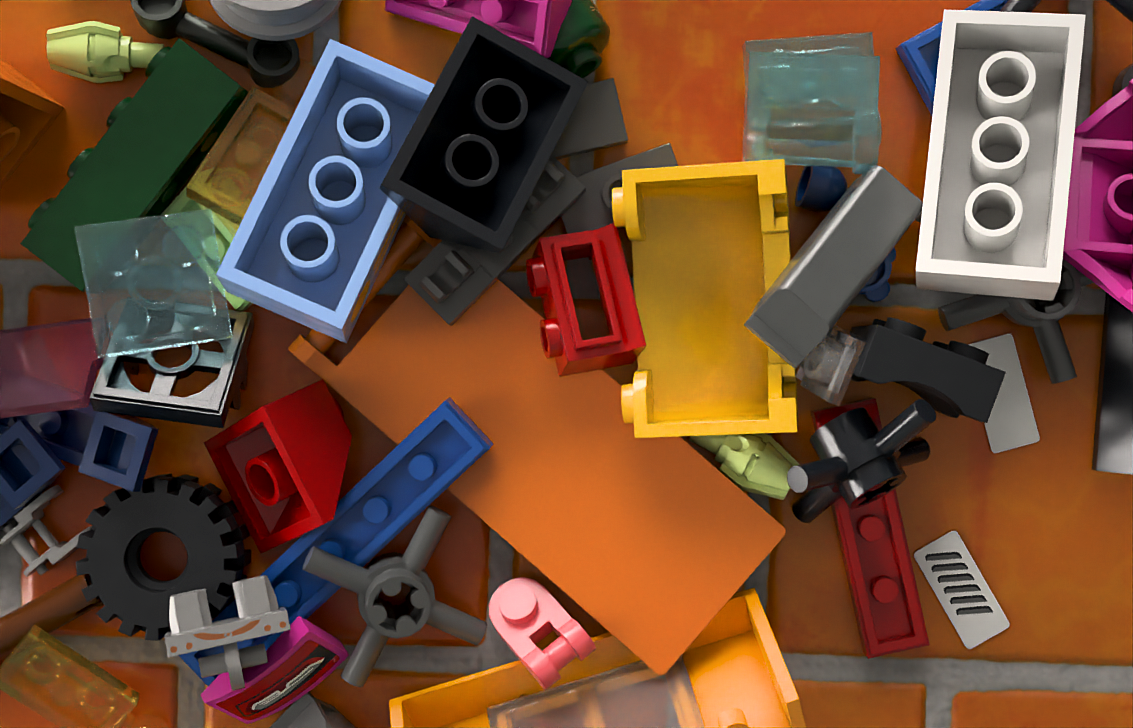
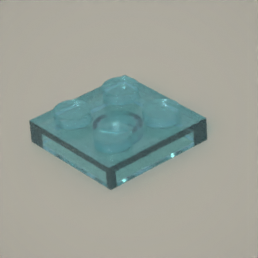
M211 208L74 227L98 359L233 339L225 288L216 276L221 263Z

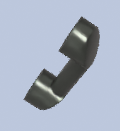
M130 0L139 24L149 34L161 39H173L181 36L250 69L251 78L254 83L263 88H274L285 84L295 76L299 69V49L294 39L269 41L252 38L248 41L187 12L184 0Z

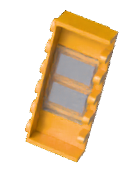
M755 587L735 593L664 675H658L614 635L608 632L591 637L596 650L582 661L577 657L559 671L561 679L547 690L536 681L521 661L517 660L389 700L391 728H806L798 694Z

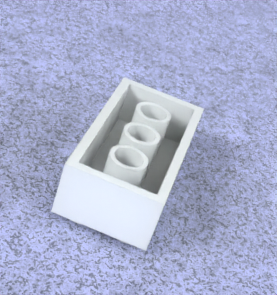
M944 9L916 262V289L1054 300L1061 281L1086 15Z

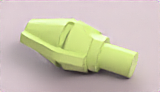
M88 21L50 29L46 34L47 59L50 62V69L93 83L121 81L124 78V72L132 73L133 68H147L152 58L165 47L164 44L133 42L132 37L123 36L120 27L97 21Z
M766 433L690 436L689 441L715 454L714 460L722 464L719 471L741 490L784 500L790 490L787 482L789 469L800 465L779 443Z

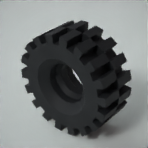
M163 474L144 479L140 492H132L124 488L113 491L103 499L106 502L104 506L92 510L86 519V522L91 524L92 528L79 535L76 547L87 549L86 558L76 561L77 576L89 574L92 584L81 590L87 602L99 597L105 605L96 613L105 623L117 617L123 621L118 630L119 632L131 637L141 630L146 632L145 640L159 641L165 637L167 632H171L169 623L171 595L206 588L211 620L235 600L232 598L234 596L232 582L247 579L248 576L242 573L244 567L251 563L252 549H244L243 540L249 537L250 533L246 524L238 525L234 514L239 511L234 501L231 500L224 503L218 497L223 490L212 483L205 486L198 484L199 477L186 474L172 477V474ZM168 532L177 536L185 545L187 564L178 578L169 581L158 580L150 576L143 568L140 551L144 541L151 534Z

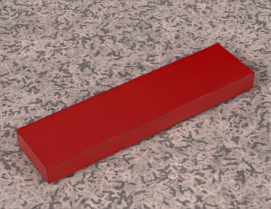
M868 398L810 411L815 432L835 417L856 408H865L880 431L882 424L876 398ZM896 488L883 497L854 509L849 508L842 496L831 505L864 655L869 659L929 646Z

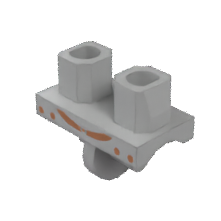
M267 575L232 582L238 617L212 622L206 588L171 595L169 609L171 632H167L164 637L168 658L223 645L224 653L198 658L201 677L205 678L228 672L232 691L245 688L242 669L268 663L264 643L238 649L237 642L291 630L287 610L284 607H278L277 597Z

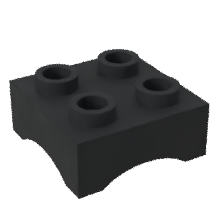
M890 317L887 318V321L874 319L872 325L851 328L835 374L857 382L866 380L877 384L896 382L914 391L939 413L954 418L963 415L979 422H988L1006 374L1005 371L986 365L989 353L957 341H950L949 345L938 341L929 344L923 341L926 333L925 329Z

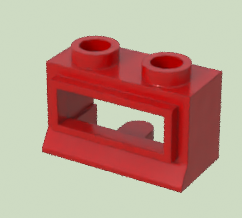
M613 223L595 230L539 238L532 258L526 260V276L532 297L541 296L546 319L540 321L541 344L546 358H555L559 377L633 364L646 347V342L618 228ZM588 257L593 263L600 292L601 306L605 313L610 336L582 340L564 261Z

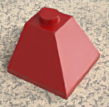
M323 379L260 407L204 442L261 554L334 519L352 434L344 421L343 411L339 403L331 396Z

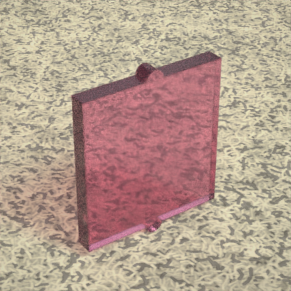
M104 316L0 330V418L88 407L97 370L101 368L103 363L101 354L109 326Z

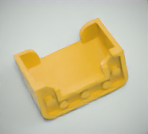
M785 159L622 170V187L612 189V214L615 227H626L627 236L632 241L634 297L646 342V347L637 357L638 370L634 372L633 384L622 385L621 406L624 423H634L635 438L797 432L798 400L796 369L744 326L756 304L791 261Z

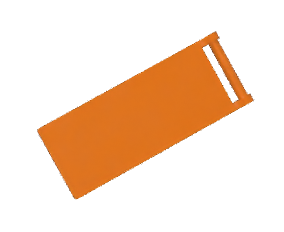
M405 215L403 220L405 225L398 231L363 309L423 241L432 248H435L442 240L429 237L412 219ZM499 279L452 326L408 285L339 365H336L325 354L337 339L312 329L306 337L300 334L293 341L288 350L397 445L450 397L494 445L447 489L658 675L667 673L786 534L784 526L681 437L635 438L634 423H624L621 406L622 386L603 369L559 377L555 358L547 359L542 348L540 321L544 320V318Z

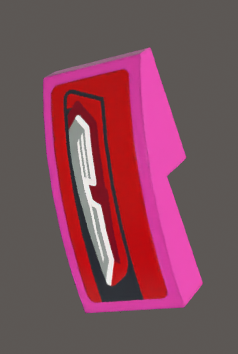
M298 616L290 625L291 630L284 631L266 650L268 663L242 669L245 688L232 691L229 673L227 672L219 674L200 696L204 703L246 724H250L264 719L300 699L330 675L349 656V653L339 639Z

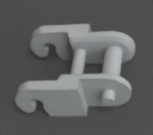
M55 485L45 491L15 515L14 518L19 523L15 528L12 524H9L3 529L6 535L0 539V545L5 546L12 543L29 564L23 572L26 577L36 571L40 576L46 573L48 568L45 564L49 561L54 565L65 560L78 549L76 547L79 535L92 528V526L84 529L69 542L62 541L59 543L41 522V519L44 517L43 509L51 503L50 500L52 498H56L64 492L59 485ZM32 526L50 547L41 556L23 536V533Z

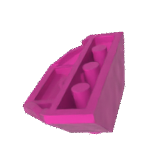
M1133 79L1129 81L1127 87L1105 102L1075 129L1063 249L1064 260L1131 312H1133Z

